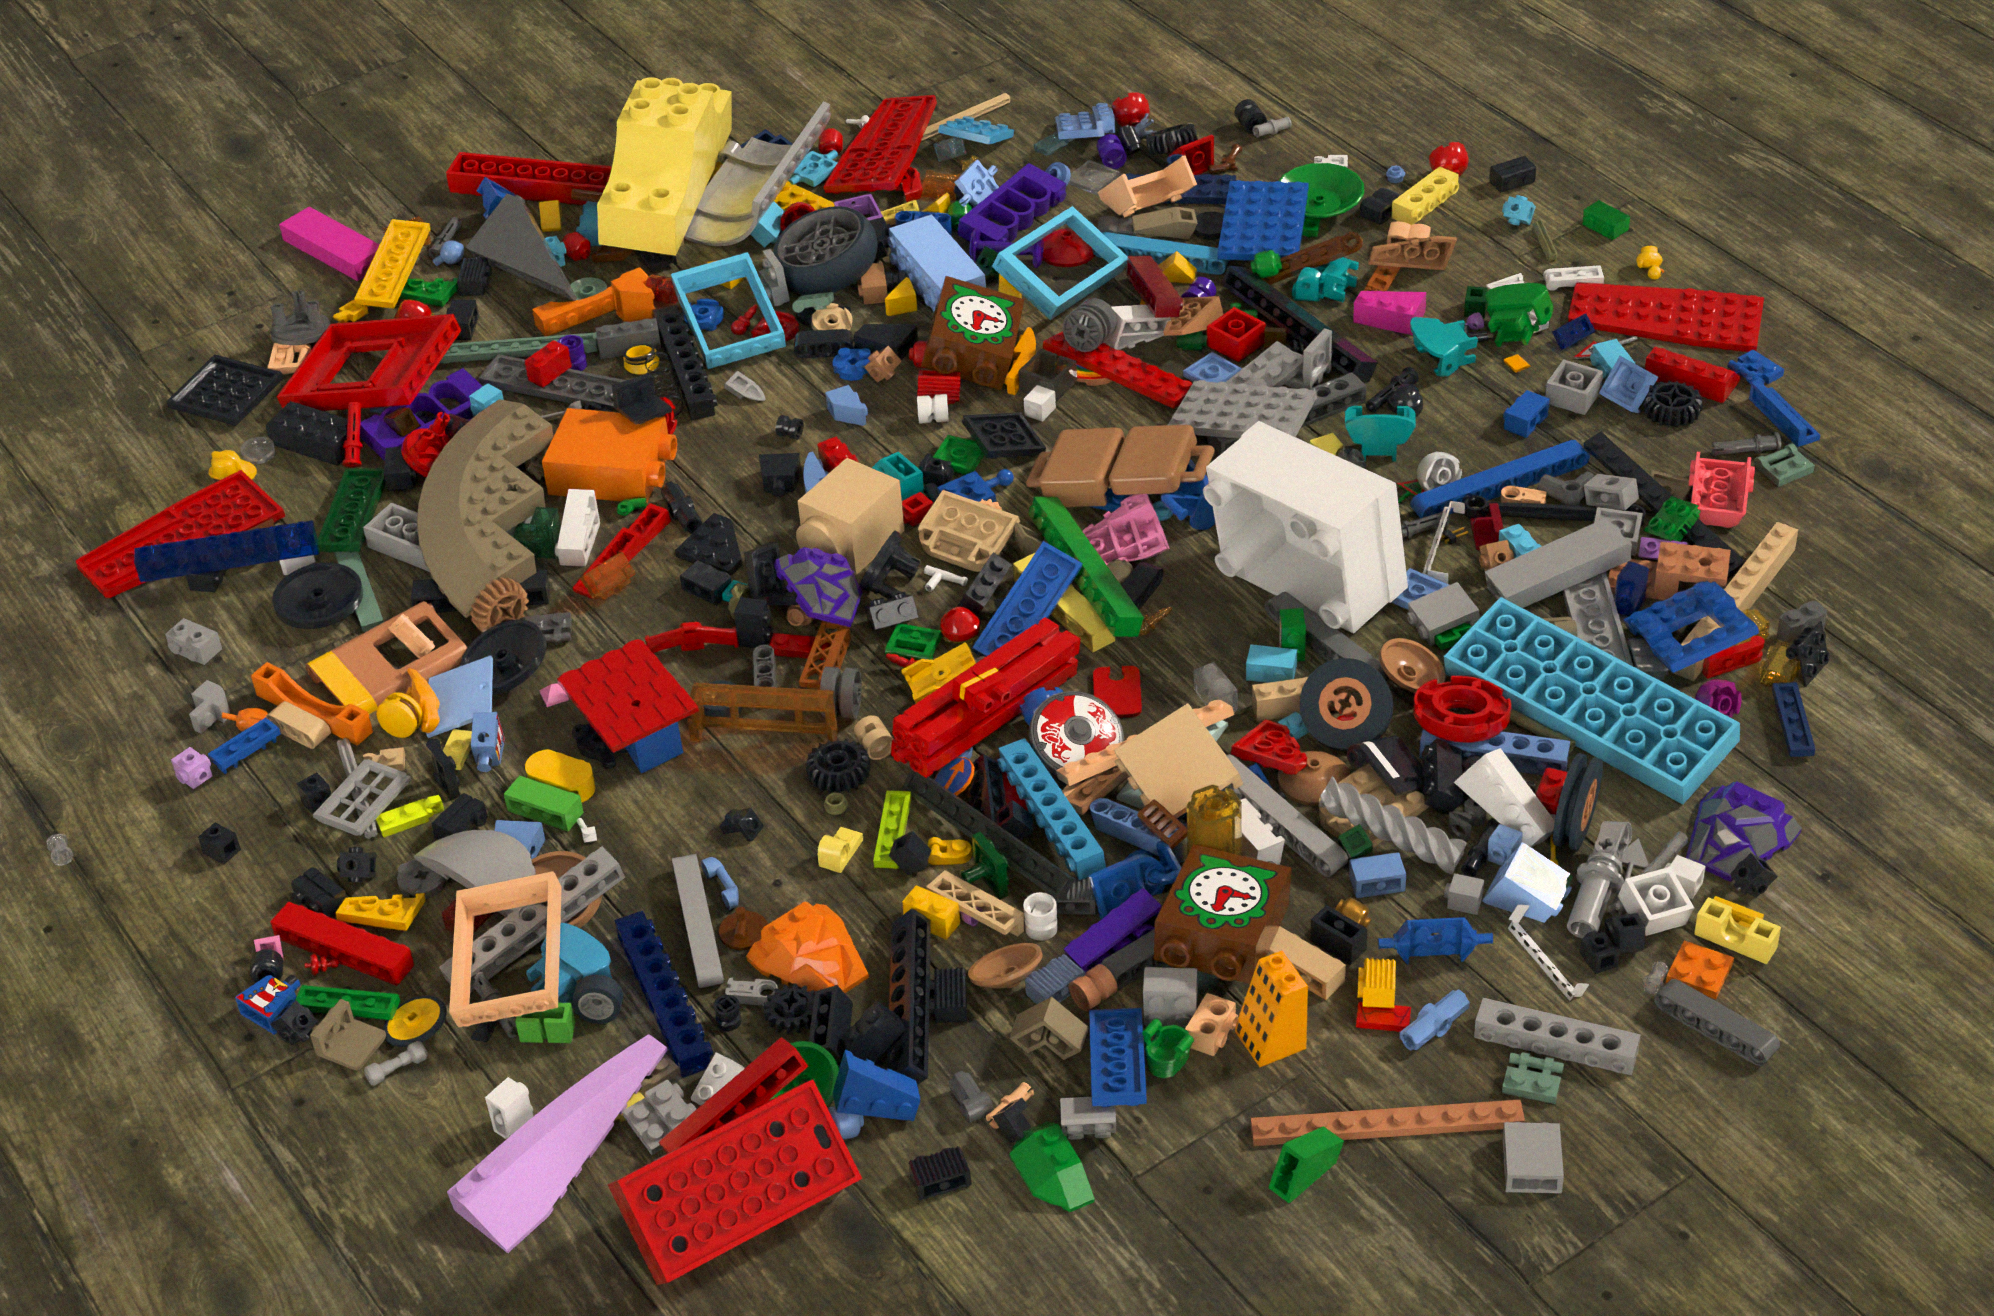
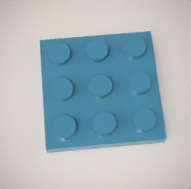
M963 116V119L946 121L945 124L939 125L938 133L985 144H993L1012 138L1014 130L1009 129L1008 125L997 124L996 126L991 125V122L987 120H980L978 122L974 121L973 117Z

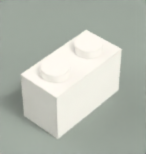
M509 1077L485 1097L493 1130L505 1139L509 1138L533 1117V1107L530 1104L527 1087L521 1082L516 1083Z

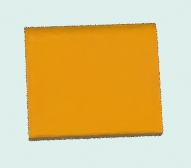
M1518 354L1504 359V363L1515 373L1531 367Z

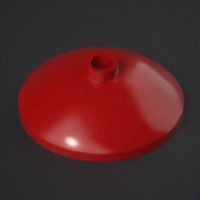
M1071 228L1055 230L1043 238L1044 252L1042 260L1050 265L1075 267L1085 264L1095 257L1092 247Z

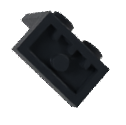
M650 373L612 385L614 408L634 424H643L648 420L663 417L665 414L672 412V407L655 395L653 376Z

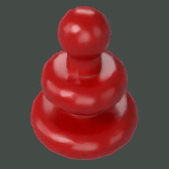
M315 954L310 956V963H304V968H310L312 975L318 974V968L322 972H326L328 967L336 968L339 966L338 959L334 958L327 961L325 956H321L320 961H318Z

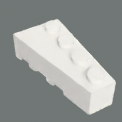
M1501 748L1482 756L1454 782L1500 824L1522 832V842L1529 847L1544 842L1553 834L1554 819Z

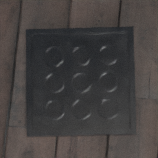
M214 354L166 402L168 408L237 426L283 380L282 372Z

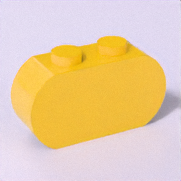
M547 749L534 753L526 761L525 770L529 779L580 795L581 802L587 801L595 792L596 786L590 763Z

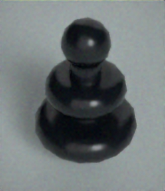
M1295 339L1289 345H1286L1293 352L1302 355L1307 348L1302 342L1298 344Z

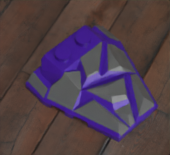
M803 547L794 556L787 554L775 560L774 566L777 577L780 580H787V590L789 592L793 590L796 592V602L808 617L851 627L863 591L859 587L860 581L855 572L851 570L847 558L838 553L830 554L818 548L810 549Z
M1736 781L1728 786L1721 785L1711 788L1701 800L1686 858L1705 865L1706 871L1732 882L1734 879L1730 873L1750 853L1767 861L1772 858L1773 852L1781 848L1783 851L1788 849L1800 835L1802 828L1793 816L1784 813L1785 805L1782 801Z

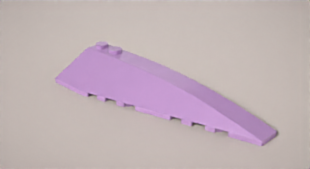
M648 1034L566 1090L521 1126L447 1191L454 1211L505 1252L509 1253L549 1217L554 1210L553 1205L557 1199H561L567 1191V1185L573 1177L577 1178L582 1171L581 1166L585 1160L592 1157L614 1126L613 1121L618 1114L622 1115L623 1110L627 1108L628 1100L633 1093L637 1094L642 1087L641 1082L655 1069L667 1052V1047Z

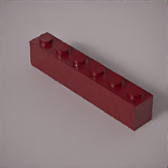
M1127 256L1126 276L1154 317H1179L1180 310L1183 309V299L1151 256Z

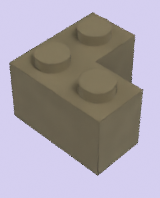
M1050 997L1017 1015L1009 1039L1027 1053L1046 1045L1065 1060L1081 1052L1089 1027L1053 997Z

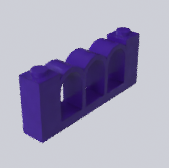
M1028 163L959 219L958 235L970 241L972 231L979 228L981 241L1012 242L1017 237L1018 230L1031 227L1034 217L1046 214L1049 211V206L1055 207L1059 202L1064 201L1066 197V183ZM1024 191L1025 193L1035 197L1036 199H1032L1020 192ZM1007 204L1020 212H1015L1004 205ZM990 217L1005 226L995 224L994 222L988 220V218Z
M462 368L447 376L446 380L434 383L429 389V394L418 393L410 405H404V407L412 410L420 425L415 430L429 428L435 421L434 419L425 424L415 415L419 411H429L435 416L439 412H443L441 418L444 413L448 415L451 413L471 420L473 412L470 407L469 396L483 386ZM452 398L461 405L449 411L439 400ZM403 406L389 407L381 413L380 417L375 414L360 422L361 439L384 461L386 448L402 446L406 436L400 437L386 424L383 418Z

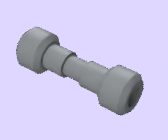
M416 1041L408 1045L405 1052L397 1055L398 1057L390 1061L387 1060L381 1064L372 1063L366 1066L364 1074L370 1085L375 1086L383 1082L386 1075L394 1072L395 1069L401 1066L404 1067L412 1062L418 1064L426 1060L428 1054L422 1042Z

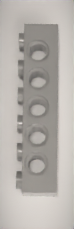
M1487 998L1482 999L1475 1021L1474 1038L1486 1042L1498 1043L1512 1048H1519L1628 1075L1633 1073L1641 1034Z

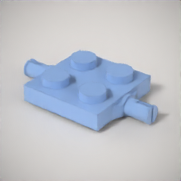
M976 160L959 176L954 183L964 194L959 200L962 206H966L970 202L975 207L999 188L993 178V175L998 171L996 166L992 165L987 170Z

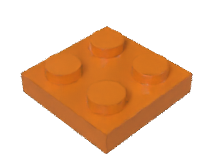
M1684 940L1666 976V983L1671 979H1677L1709 998L1716 1000L1731 970L1734 957Z

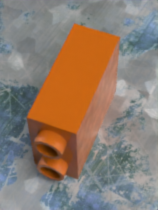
M567 408L542 460L548 495L567 496L569 489L594 490L595 497L599 500L622 502L624 499L646 498L648 503L654 487L661 488L664 484L666 460L675 459L677 452L676 435L668 434L666 418L664 416L653 418L643 424H634L619 412Z

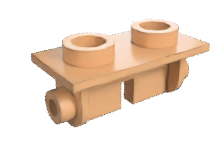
M402 614L388 629L419 659L428 654L435 645L432 640L430 641L408 619V616L406 617Z

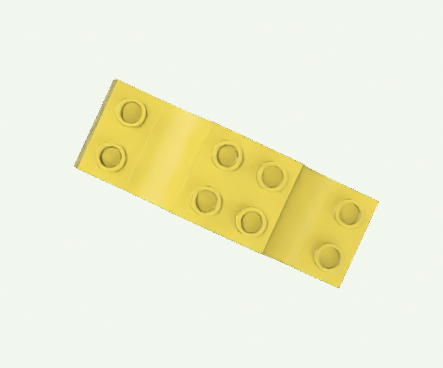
M657 78L637 80L617 120L616 147L609 181L597 204L598 241L600 245L676 256L718 162V154L724 148L732 130L731 91L720 90L717 85L712 83L701 85L694 83L683 84L681 80L676 78H666L662 81Z

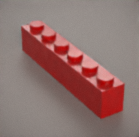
M287 902L270 921L274 936L280 935L281 941L316 955L325 956L329 960L338 959L339 964L398 986L415 966L411 950L406 945L389 941L383 936L371 934L362 928L358 929L348 925L344 921L332 919L323 913L309 910L303 905Z
M781 1037L658 1143L666 1153H669L764 1104L805 1070L808 1065L797 1049Z

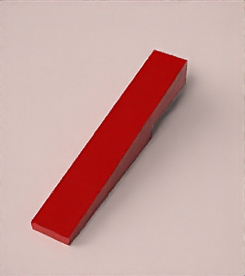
M649 503L629 529L623 527L574 585L573 591L592 599L671 522L668 510Z

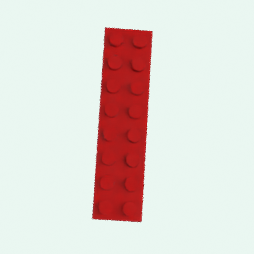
M1063 331L1043 341L1042 349L1173 409L1181 404L1192 386L1190 381L1180 379L1172 373H1167L1157 366L1147 364L1139 358L1126 354L1124 351L1110 347L1106 343L1100 344L1093 351H1078L1070 346L1064 337Z

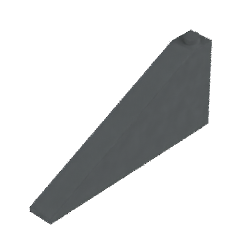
M507 193L465 248L475 259L485 257L487 258L488 265L575 301L577 297L531 211L524 204L525 200L519 195L513 196Z

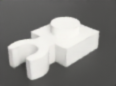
M1328 155V158L1316 156L1314 157V163H1332L1347 167L1348 155Z

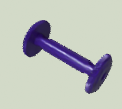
M976 228L972 231L970 238V258L976 263L984 246L999 253L1014 243L981 241L980 229ZM1043 238L1017 254L1032 255L1034 268H1038L1042 263L1044 252Z

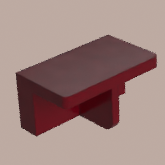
M1489 503L1488 517L1470 519L1476 550H1480V546L1499 542V530L1504 528L1498 503Z

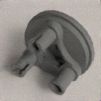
M298 290L292 292L295 307L292 315L285 316L282 303L270 306L273 316L272 329L270 331L271 339L278 344L303 345L316 342L331 324L325 315L320 314L318 301L313 300L306 303L305 291L300 290V294H298Z

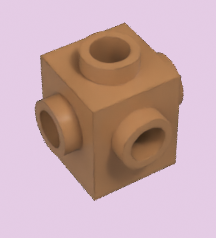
M887 346L880 352L877 350L868 357L869 362L864 368L878 383L884 378L886 380L890 379L896 373L894 369L902 361Z
M1508 540L1479 547L1481 552L1479 557L1480 565L1485 571L1514 559V553L1509 548Z

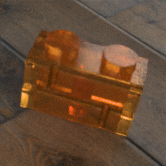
M620 552L581 576V581L594 600L600 597L605 600L615 593L613 589L617 586L622 589L630 584L629 578L635 575V571L628 563L624 553Z

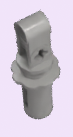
M1603 821L1592 854L1589 855L1586 863L1579 865L1577 868L1576 878L1581 883L1567 923V929L1576 937L1583 938L1591 931L1597 934L1610 895L1619 893L1624 883L1623 877L1620 875L1623 868L1622 862L1628 844H1630L1632 839V827L1629 822Z

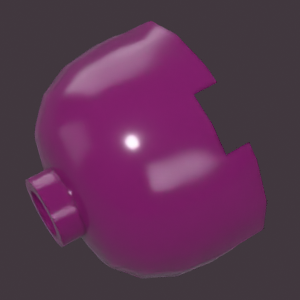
M1713 679L1703 683L1694 698L1732 718L1733 714L1738 715L1742 703L1741 692L1736 690L1735 683L1721 679Z

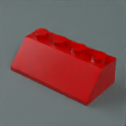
M1656 346L1646 357L1645 370L1659 377L1656 382L1667 383L1668 380L1670 382L1678 381L1681 384L1686 382V386H1693L1694 390H1699V395L1720 403L1725 402L1741 379L1736 372L1724 367L1715 366L1705 361L1696 360Z

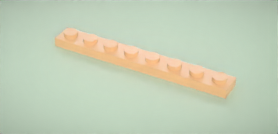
M1213 700L1207 706L1193 709L1205 727L1234 715L1233 707L1222 700ZM1137 735L1129 736L1127 740L1118 744L1108 745L1106 749L1097 753L1087 754L1085 758L1076 762L1066 763L1064 767L1056 770L1058 779L1071 786L1117 766L1115 760L1118 758L1114 750Z

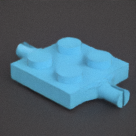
M832 150L825 155L814 151L809 152L788 181L793 185L802 181L812 187L817 186L829 178L838 162L833 161V159L838 157L837 151Z

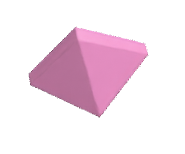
M551 684L539 690L546 707L569 700L559 684Z
M280 935L254 940L256 952L262 949H272L277 951L284 960Z

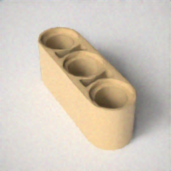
M283 701L266 715V718L280 729L281 734L310 749H314L331 734L330 727L325 721L286 701Z

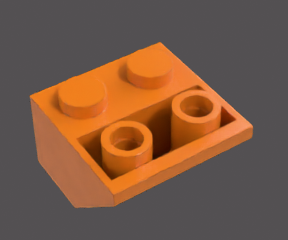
M633 273L611 281L616 314L624 322L654 318L653 310L656 309L653 304L654 293L651 288L644 285L640 278L638 279Z

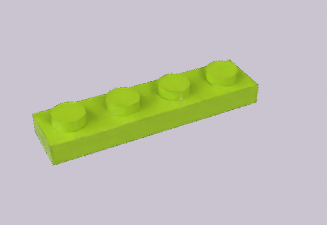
M887 790L873 860L874 868L899 869V866L889 857L894 840L905 835L911 803V791Z

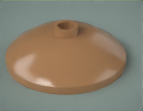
M1401 638L1387 641L1380 650L1379 660L1385 674L1392 682L1404 690L1416 693L1420 686L1430 680L1437 678V684L1445 681V670L1440 660L1429 649L1417 642Z
M1322 751L1301 752L1307 756V766L1296 775L1285 774L1279 770L1278 785L1281 791L1294 802L1309 806H1319L1320 795L1331 777L1333 776L1338 784L1350 775V771L1341 759L1332 754Z
M1033 943L1009 945L997 949L976 961L969 969L968 976L973 984L980 987L994 989L1013 988L1019 985L1021 981L1026 979L1037 968L1043 953L1041 948Z

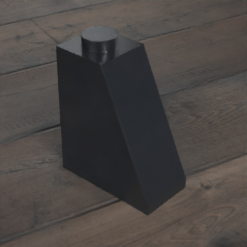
M864 324L853 336L855 349L867 348L872 354L876 350L880 352L889 346L900 360L909 353V349L913 348L915 342L918 341L917 325Z

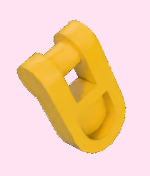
M932 837L928 840V847L932 850L928 863L932 865L963 864L972 857V847L968 841L960 839L941 840L938 837Z

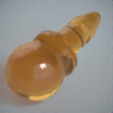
M1172 607L1163 608L1151 615V617L1145 615L1139 635H1147L1151 629H1155L1154 623H1158L1162 618L1167 617L1172 611Z

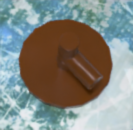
M738 907L735 913L727 916L721 922L719 938L725 946L731 949L748 950L751 949L755 942L761 939V931L768 925V922L757 912L746 911L744 907Z

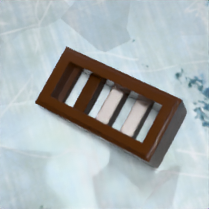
M1155 799L1137 814L1143 826L1169 845L1171 849H1174L1190 834V831ZM1175 829H1178L1171 837L1168 838V836H1169Z

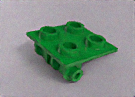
M1671 496L1664 502L1662 508L1649 521L1643 531L1670 542H1680L1684 537L1682 534H1687L1683 526L1690 530L1691 526L1700 518L1699 514L1701 511L1697 509L1698 505Z

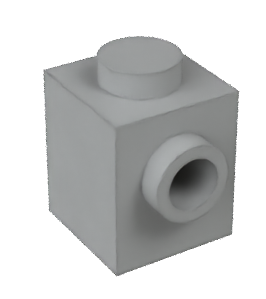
M1454 874L1452 882L1447 883L1445 887L1444 898H1448L1447 909L1477 915L1483 898L1484 880Z

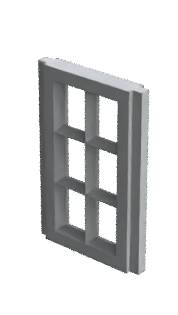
M364 759L317 809L313 817L324 824L356 836H361L412 780L411 776L375 761ZM370 772L379 774L370 785L361 783ZM384 777L393 779L384 791L375 788ZM356 787L364 790L354 802L346 799ZM370 793L379 795L369 807L360 804ZM341 803L350 806L340 818L331 815ZM355 809L364 811L355 823L346 821Z

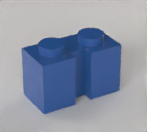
M1526 390L1521 397L1515 400V403L1510 408L1505 410L1503 414V420H1505L1504 429L1527 438L1535 430L1536 424L1540 425L1548 416L1550 399Z

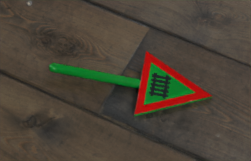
M1418 479L1396 484L1407 491L1398 498V504L1410 495L1416 496L1419 493L1425 492L1420 486Z

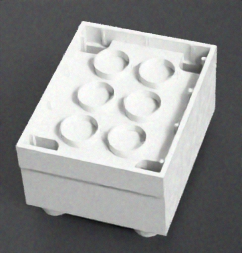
M1260 421L1256 422L1241 435L1238 441L1206 466L1209 484L1204 487L1203 494L1208 503L1213 506L1220 553L1215 556V563L1218 569L1226 576L1234 577L1236 575L1276 596L1282 592H1287L1320 616L1329 627L1333 629L1341 627L1353 634L1388 602L1391 603L1408 588L1395 482Z

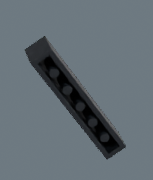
M536 570L534 575L520 583L527 593V599L529 600L526 606L549 604L550 583L547 570ZM413 580L411 593L413 606L424 601L427 604H432L436 613L458 611L449 602L448 597L440 591L435 580Z

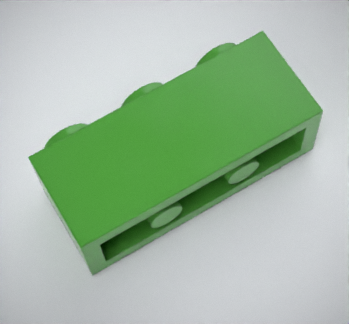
M520 775L504 793L507 811L565 831H569L577 819L584 813L580 795Z

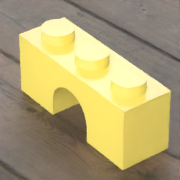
M1708 897L1697 914L1694 935L1768 964L1778 947L1781 927L1756 917L1751 927H1743L1732 918L1731 906Z

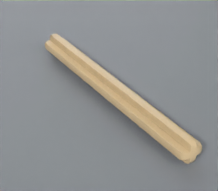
M1007 93L1001 94L928 126L921 142L940 134L938 133L939 125L945 124L946 121L963 119V116L977 118L1009 104L1010 96Z

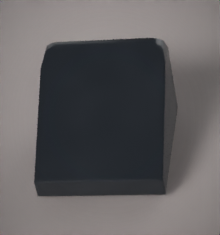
M497 1020L478 1023L470 1038L487 1043L498 1024Z

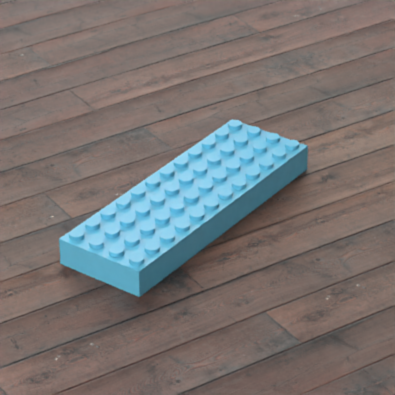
M1502 597L1492 605L1444 656L1445 674L1449 677L1469 676L1497 685L1503 689V697L1506 700L1510 698L1512 709L1553 731H1558L1575 740V746L1602 759V761L1682 805L1740 741L1739 722Z

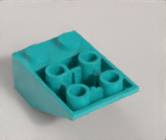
M899 451L880 459L872 467V469L900 480L902 501L919 492L924 493L923 472Z

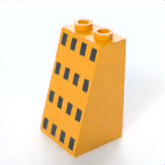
M1283 951L1258 960L1235 1026L1236 1034L1259 1067L1306 1049L1308 986Z

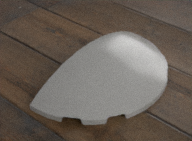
M470 830L455 833L433 842L414 856L415 860L448 880L451 877L468 889L536 875L531 855L526 847L512 836L493 830ZM519 907L497 912L507 917Z

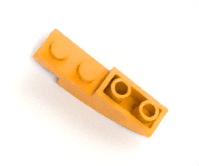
M1027 327L1024 334L1020 335L1019 342L1014 347L1012 368L1010 372H1007L1005 378L1008 394L1016 395L1022 383L1031 384L1036 372V339L1030 327Z

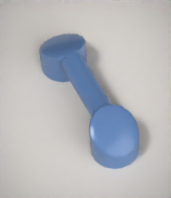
M713 857L701 860L705 876L709 879L717 875L727 889L721 892L727 909L730 910L737 907L739 903L738 887L732 881L722 863Z

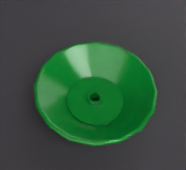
M1310 163L1295 167L1283 174L1278 180L1281 182L1309 183L1305 217L1326 219L1343 214L1357 206L1364 196V183L1359 175L1345 166L1332 163Z

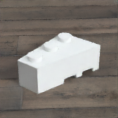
M1147 305L1111 307L1117 318V327L1114 333L1103 343L1117 350L1125 347L1133 348L1136 343L1141 341L1149 342L1164 336L1163 331L1167 322L1171 321L1170 317L1155 318Z
M568 490L559 540L555 545V555L558 556L560 565L586 566L600 526L594 490Z

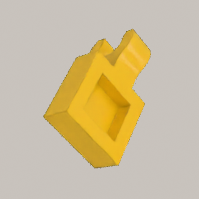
M352 300L339 308V313H336L333 319L339 321L338 323H348L349 320L355 322L368 314V307L356 304L355 300Z

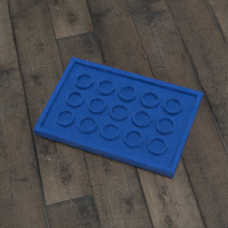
M1230 181L1217 252L1218 259L1254 260L1256 253L1273 250L1276 254L1279 253L1280 258L1300 251L1309 183Z

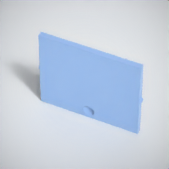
M491 655L429 678V685L440 702L438 709L440 722L434 731L426 733L428 738L473 722V713L492 712L493 658Z

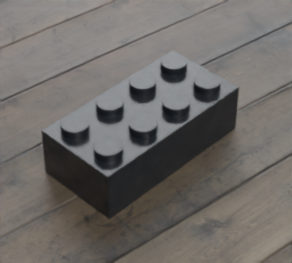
M290 401L265 425L270 445L339 466L345 460L343 444L347 441V418ZM353 421V431L355 429V421Z

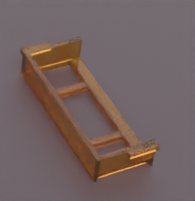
M694 683L690 697L697 704L699 711L692 714L691 718L687 720L690 741L700 742L704 727L827 734L828 740L831 742L836 741L839 730L837 729L834 691ZM703 705L729 706L731 718L705 716ZM738 707L794 710L796 722L739 718ZM803 711L825 712L826 723L804 722Z

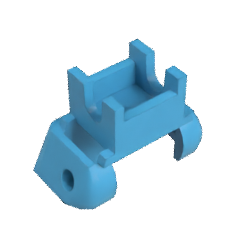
M560 923L558 1003L572 1004L577 985L576 981L596 974L612 979L609 968L611 959L607 949L597 939L582 929L567 923ZM546 938L541 945V955L543 958L526 971L528 980L531 982L542 975L539 982L531 988V992L545 989Z

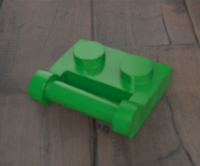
M898 623L886 645L885 657L889 653L897 654L899 657L911 659L912 657L914 660H932L933 654L942 638L941 631ZM897 646L923 650L924 652L897 648Z

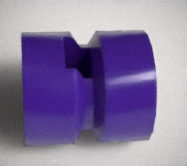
M1113 134L1102 136L1098 140L1096 148L1104 166L1111 170L1122 167L1126 162L1127 155L1119 138Z
M1197 277L1181 297H1214L1217 291L1210 279Z
M577 335L561 337L557 342L567 346L569 349L572 365L570 369L583 371L587 366L583 339Z

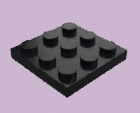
M1021 412L963 416V425L986 458L1034 457L1046 451L1045 445Z

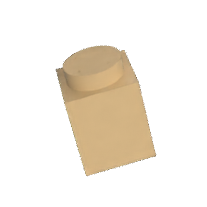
M849 458L842 461L798 500L801 526L797 529L796 538L800 549L803 547L810 549L818 548L826 553L841 554L847 558L851 570L856 575L876 557L894 530L899 532L900 535L904 532L900 480Z

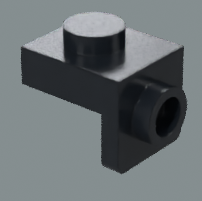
M752 808L729 811L719 827L724 834L741 832L749 842L755 839L762 830L763 824Z

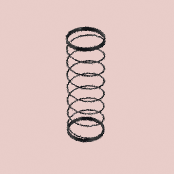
M663 352L650 354L645 361L647 373L649 371L650 374L660 375V373L667 374L663 372L667 369L672 372L670 376L674 378L672 382L676 384V387H674L676 390L678 387L677 380L675 379L669 356ZM655 354L667 356L668 358L666 359L669 361L667 368L660 372L650 371L649 367L647 368V362L651 359V356ZM676 393L677 396L671 394L668 396L659 395L658 397H674V399L678 398L679 402L681 400V410L678 413L675 412L676 414L674 415V417L679 415L683 411L684 404L681 398V394L679 395L678 393Z

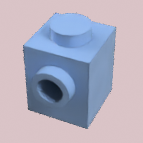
M1499 824L1489 838L1487 860L1502 865L1522 843V832Z

